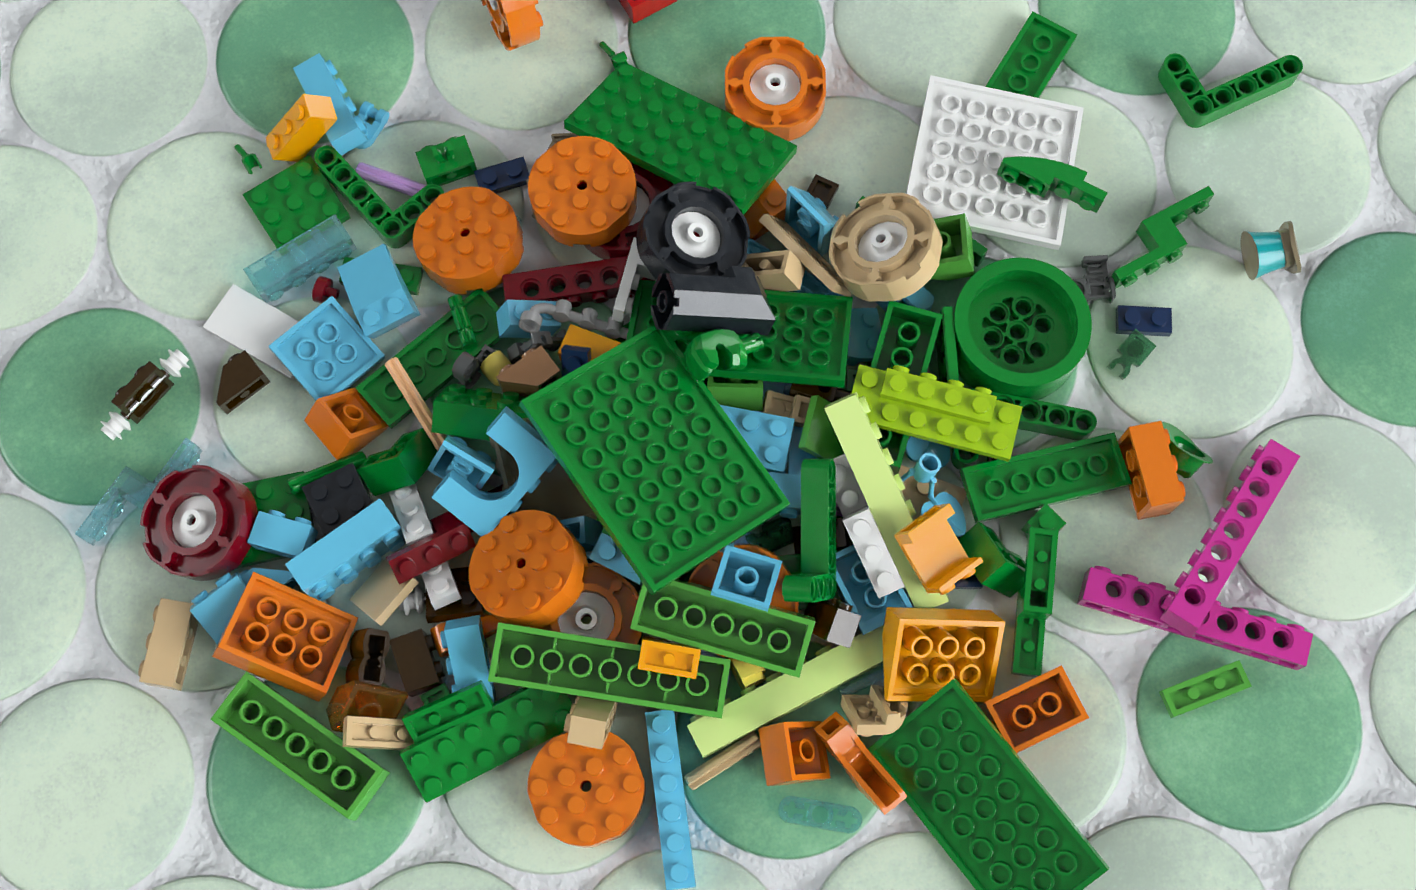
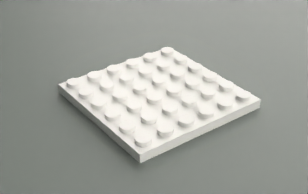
M930 75L906 194L914 196L919 200L920 204L927 210L929 209L933 219L965 213L972 232L1059 250L1062 242L1068 199L1060 198L1050 190L1047 191L1044 198L1039 195H1033L1025 188L1015 183H1008L996 174L1004 157L1026 156L1046 158L1074 166L1084 108Z

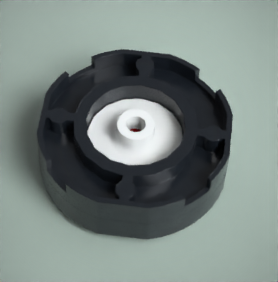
M690 181L677 183L653 199L639 222L636 243L640 259L655 280H657L659 273L713 276L718 273L720 277L726 274V268L742 266L748 255L747 248L750 230L746 218L730 196L716 187L708 189L697 186V182Z

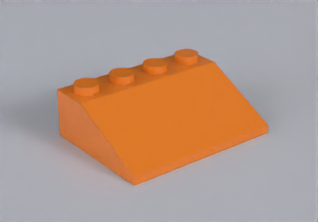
M253 571L212 657L319 702L329 689L358 617Z

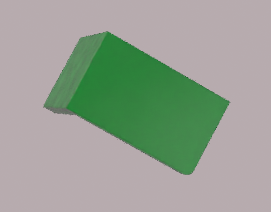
M420 428L402 434L390 449L369 455L357 471L371 493L377 496L415 484L427 470L438 451L425 430Z
M977 522L959 539L968 558L981 557L983 560L975 568L976 572L974 573L982 585L1009 598L1016 594L1024 585V560L1021 556L1006 549L993 529Z

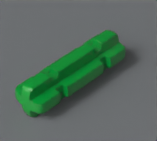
M459 294L450 296L448 303L462 345L474 344L476 338L462 296Z

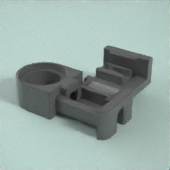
M1108 255L1084 256L1081 262L1082 268H1086V275H1084V278L1072 279L1081 289L1087 303L1089 300L1109 299L1111 304L1116 297L1114 279L1112 277L1108 278L1106 263Z
M566 329L560 330L554 336H551L549 331L530 333L531 339L529 341H524L523 343L516 342L507 349L510 363L515 364L522 359V355L532 348L536 349L539 346H542L544 350H558L566 335Z
M485 344L477 357L472 356L466 351L457 358L452 368L453 376L460 381L458 384L465 385L466 389H472L482 375L478 372L482 362L495 350Z

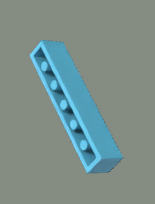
M669 710L645 712L666 890L696 888L675 713Z

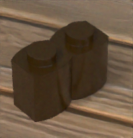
M373 628L355 631L350 642L352 659L346 669V684L348 687L360 689L381 687L386 674L384 658L390 647L388 631Z

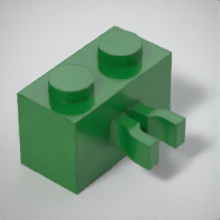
M465 135L451 137L443 143L428 145L415 152L427 185L437 184L442 186L474 175V171L477 170Z

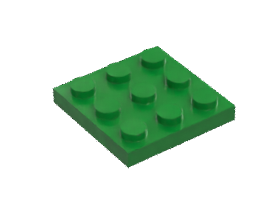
M310 155L242 194L283 259L351 219L349 213Z
M304 471L242 483L251 491L258 511L268 513L269 510L284 513L286 515L285 518L295 520V517H301L311 521V525L314 527L311 506L304 491L292 494L288 487V480L305 473ZM251 546L237 568L285 559L287 557L261 551Z

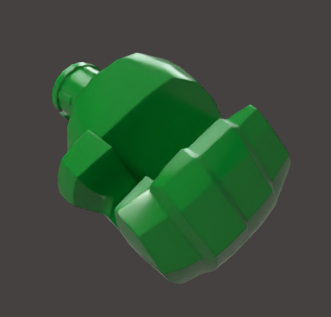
M728 329L707 331L693 338L687 345L685 352L686 366L696 381L705 380L718 365L724 370H742L747 365V354L763 349V339L756 341L757 338L761 337L757 332L740 339L734 331Z

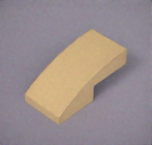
M767 390L761 412L794 418V426L803 427L811 398L801 395L792 397Z

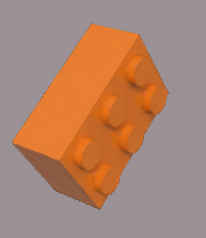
M1162 421L1128 427L1119 438L1118 444L1132 482L1128 487L1137 519L1141 520L1170 514L1184 501L1186 493L1184 484L1178 480L1176 473L1178 470L1176 457L1171 455L1169 449V432L1166 428H1163Z
M1062 665L998 695L980 706L982 712L1016 753L1032 747L1089 718Z

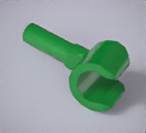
M604 41L600 42L599 46L611 58L615 69L622 62L628 64L624 51L615 54Z
M239 144L235 145L234 148L242 156V163L248 174H253L251 170L253 167L259 166L260 169L262 168L256 154H248Z

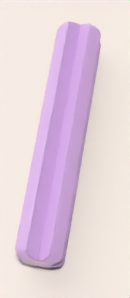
M363 162L359 163L355 170L362 179L410 196H414L427 186Z

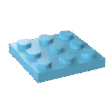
M333 296L268 346L315 401L348 389L385 359V355L369 337H366L364 331Z

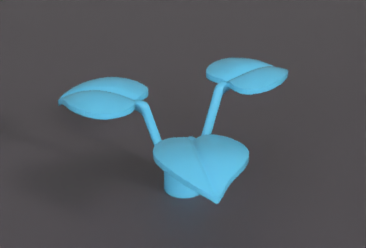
M911 436L905 449L906 455L911 461L917 463L901 476L902 481H905L910 476H914L915 480L920 483H929L928 498L930 501L923 504L920 515L935 505L950 503L955 514L949 517L947 521L956 537L963 536L966 532V520L960 503L947 492H941L936 497L933 494L934 485L937 482L934 476L941 468L948 464L951 456L950 447Z

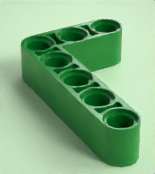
M1173 53L1165 58L1158 72V79L1184 122L1192 128H1199L1290 87L1301 73L1303 63L1295 55H1286L1205 91L1184 56Z
M328 145L321 146L314 154V160L324 177L391 248H401L413 239L414 227L419 216L415 219H409V217L416 213L421 215L431 204L429 201L432 198L444 194L442 187L437 184H429L393 212L335 148ZM333 159L331 163L324 164L327 160ZM349 177L348 180L340 182L342 178ZM366 194L364 198L356 199L359 195ZM377 212H383L379 217H372ZM399 230L396 235H389L391 231Z
M991 392V395L997 396L996 400L1022 406V411L1028 410L1033 414V419H1027L1021 412L1018 429L1079 441L1087 439L1097 425L1096 416L1091 411ZM1049 416L1058 417L1061 424H1053ZM1076 421H1083L1088 429H1080ZM952 449L951 462L959 470L973 466L979 454L969 452L972 459L964 460L959 456V451L965 450Z
M832 458L803 459L801 573L786 575L782 583L784 601L815 603L833 599L836 593V466Z

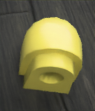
M498 350L490 354L482 362L480 369L491 383L500 386L496 376L499 375L503 367L511 363Z
M728 658L731 660L730 669L742 691L752 685L757 686L765 681V668Z

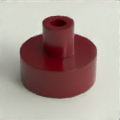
M319 276L313 287L312 299L321 304L331 296L337 300L340 290L333 288L332 279Z

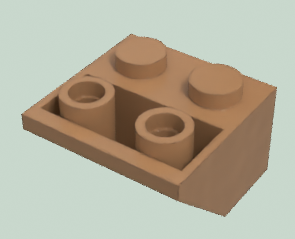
M539 346L536 349L532 348L522 355V359L515 364H508L503 367L496 378L502 393L512 391L519 393V396L528 397L560 379L562 374L544 348Z

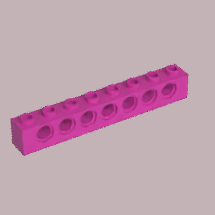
M1272 439L1264 447L1261 445L1257 447L1250 458L1255 462L1251 467L1247 465L1238 478L1242 481L1239 488L1234 486L1226 498L1230 502L1226 509L1221 507L1213 519L1217 523L1214 530L1209 528L1200 541L1204 544L1201 551L1196 549L1187 564L1191 565L1188 573L1183 571L1174 584L1178 587L1174 595L1169 593L1161 605V608L1165 610L1160 617L1162 621L1189 638L1199 629L1299 460L1300 456ZM1262 469L1268 471L1270 475L1266 474ZM1250 490L1255 491L1258 496L1252 494ZM1237 510L1243 512L1245 517L1241 516ZM1224 531L1229 532L1233 538L1226 536ZM1211 552L1217 554L1220 560L1215 559ZM1198 574L1205 576L1208 582L1202 581ZM1185 596L1191 597L1195 604L1189 603Z
M1103 566L1090 567L1085 572L1077 602L1078 605L1188 637L1160 619L1164 612L1161 608V603L1164 602L1169 593L1173 595L1176 593L1166 590L1165 585L1156 582H1150L1149 584L1139 582L1136 576L1129 574L1119 576L1111 573L1109 568ZM1107 585L1116 588L1118 592L1117 597L1108 595L1106 592ZM1134 593L1144 597V606L1138 605L1134 601ZM1185 596L1189 603L1195 604L1191 597ZM1215 600L1201 626L1190 638L1290 669L1299 670L1307 666L1313 633L1304 631L1305 628L1297 624H1287L1286 626L1276 623L1277 619L1270 616L1260 615L1256 617L1250 615L1248 610L1240 607H1232L1231 609L1223 607L1221 602ZM1217 618H1221L1227 623V631L1221 630L1218 627ZM1246 626L1253 629L1255 633L1254 639L1246 635ZM1273 635H1277L1282 639V648L1274 644Z

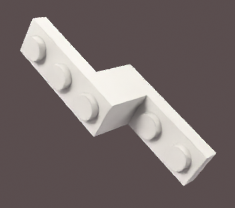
M635 237L633 238L613 308L612 320L618 322L623 321L625 313L630 314L634 298H630L631 289L637 290L640 276L655 280L639 257Z
M844 453L833 458L836 466V502L843 515L842 521L878 598H881L905 587Z
M416 483L389 492L408 546L436 533L429 520ZM448 561L421 574L431 604L435 610L462 599Z

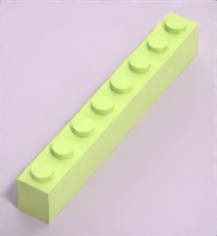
M857 392L826 405L824 409L903 580L914 608H934L949 602L948 593L940 595V593L926 592L894 537L897 532L914 521L913 516L917 515L911 499L905 500L902 490L906 488L900 474H893L890 465L894 461L888 448L882 449L878 439L882 438V434L877 423H870L866 413L871 412L865 397L859 398Z
M884 625L865 635L861 633L857 636L855 634L850 648L839 645L832 649L828 645L815 653L816 658L808 662L806 659L804 660L799 678L787 674L782 675L781 672H777L765 679L767 683L757 688L755 685H752L741 691L742 697L731 701L730 698L725 699L722 719L701 715L691 717L689 719L691 723L687 725V729L703 759L741 740L750 733L758 731V728L775 722L882 665V633Z

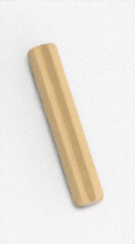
M754 732L750 733L686 774L684 779L691 790L697 789L761 747L759 737Z

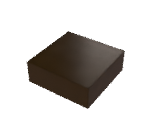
M815 174L806 192H809L814 198H819L828 210L839 189V184Z

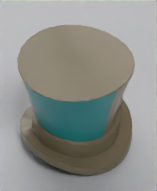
M1292 221L1284 222L1279 230L1275 232H1242L1240 240L1242 259L1246 273L1251 280H1255L1278 269H1285L1293 274L1301 272L1299 250Z

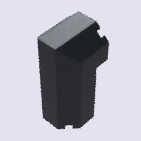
M730 266L725 269L726 274L720 277L718 273L713 276L659 273L652 288V297H657V305H651V315L658 330L707 332L714 329H728L736 334L752 335L757 332L760 335H768L776 319L761 280L756 276L752 267Z

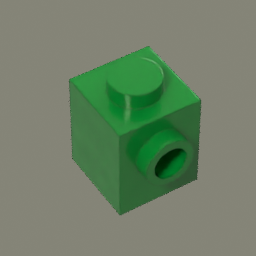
M1045 504L1026 522L1021 530L1028 539V529L1030 527L1060 531L1066 525V522L1048 504Z

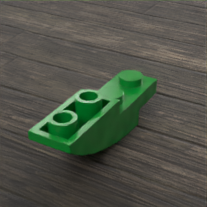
M1026 156L1004 157L996 174L1008 183H1015L1025 188L1033 195H1039L1044 198L1047 191L1050 190L1058 197L1071 200L1079 204L1084 210H1091L1095 213L1098 212L1108 193L1084 181L1088 172L1075 166L1046 158Z

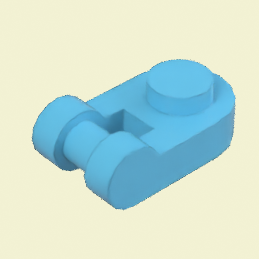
M367 101L361 105L358 115L367 127L364 133L368 141L356 147L358 149H366L375 142L390 115L388 111L384 109L378 110ZM370 117L375 119L372 125L367 123Z

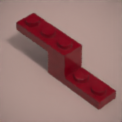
M503 484L488 492H501ZM449 511L431 519L430 522L436 533L386 557L399 585L476 547L471 535L474 531Z

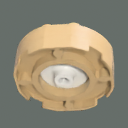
M905 193L874 194L858 201L860 206L847 217L844 213L833 227L828 253L831 264L842 283L856 297L869 302L901 300L921 289L936 272L940 262L942 237L929 209L927 210L920 204L919 200L914 196Z

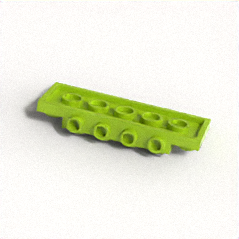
M859 364L852 393L857 392L859 398L865 397L871 412L866 413L870 423L876 422L881 429L1007 462L1011 459L1022 406L996 400L997 396L991 395L992 391L988 388L975 387V390L964 388V383L958 380H948L947 383L936 381L937 377L931 373H921L920 376L909 374L910 370L904 366L895 365L893 369L887 368V371Z

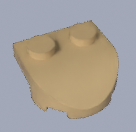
M871 685L869 695H842L840 705L855 734L870 737L872 735H888L898 730L906 717L908 702L886 701L884 686Z

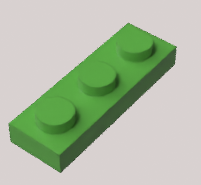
M1240 660L1161 690L1159 693L1170 718H1173L1252 686Z

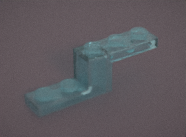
M185 438L153 482L125 466L76 531L75 535L94 546L97 541H100L106 535L107 527L113 519L121 515L124 510V504L127 501L143 511L145 503L159 481L175 470L180 472L192 468V465L198 463L202 450L195 443Z

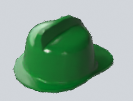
M1162 422L1163 428H1166L1169 432V449L1171 455H1174L1177 460V474L1183 478H1190L1204 463H1213L1212 458L1200 450L1181 430L1169 423Z

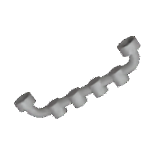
M563 299L558 300L556 305L549 303L536 304L530 310L522 312L519 320V327L529 333H536L540 330L543 320L540 314L543 313L552 315L558 322L570 321L579 324V327L589 331L595 329L605 332V335L611 339H618L619 337L626 339L628 328L623 327L624 321L612 320V316L608 318L607 322L597 319L598 313L592 308H584L582 313L572 311V304Z

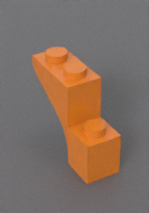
M834 712L814 728L828 752L844 767L857 789L884 815L907 797L903 789L871 754L855 734L851 725L838 712Z

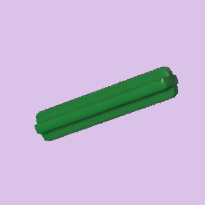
M359 451L290 478L288 480V487L292 494H297L303 491V486L350 463H353L358 469L367 457L363 451Z

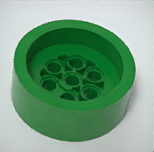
M1008 258L983 267L967 281L953 309L958 374L972 388L985 387L993 392L1034 400L1043 399L1057 391L1069 379L1084 356L1091 338V313L1081 289L1063 271L1051 264L1036 259ZM1015 308H1022L1027 314L1021 315ZM997 314L1000 316L1001 321L993 320L990 315ZM1036 326H1043L1047 332H1039ZM1010 332H1017L1022 339L1013 338ZM984 339H993L996 345H988L987 343H985ZM1030 350H1037L1041 357H1034ZM1004 357H1013L1016 363H1007Z

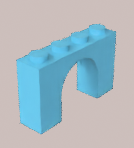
M507 406L489 425L486 434L506 449L516 460L519 476L515 483L501 492H484L474 487L452 469L434 489L432 498L480 536L493 531L500 523V520L508 513H515L523 503L520 500L526 492L531 494L540 484L541 480L538 478L544 471L551 472L558 463V460L538 431Z

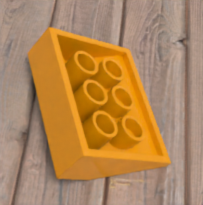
M886 607L882 633L885 700L927 701L954 678H956L974 702H986L992 699L1005 621L991 610Z

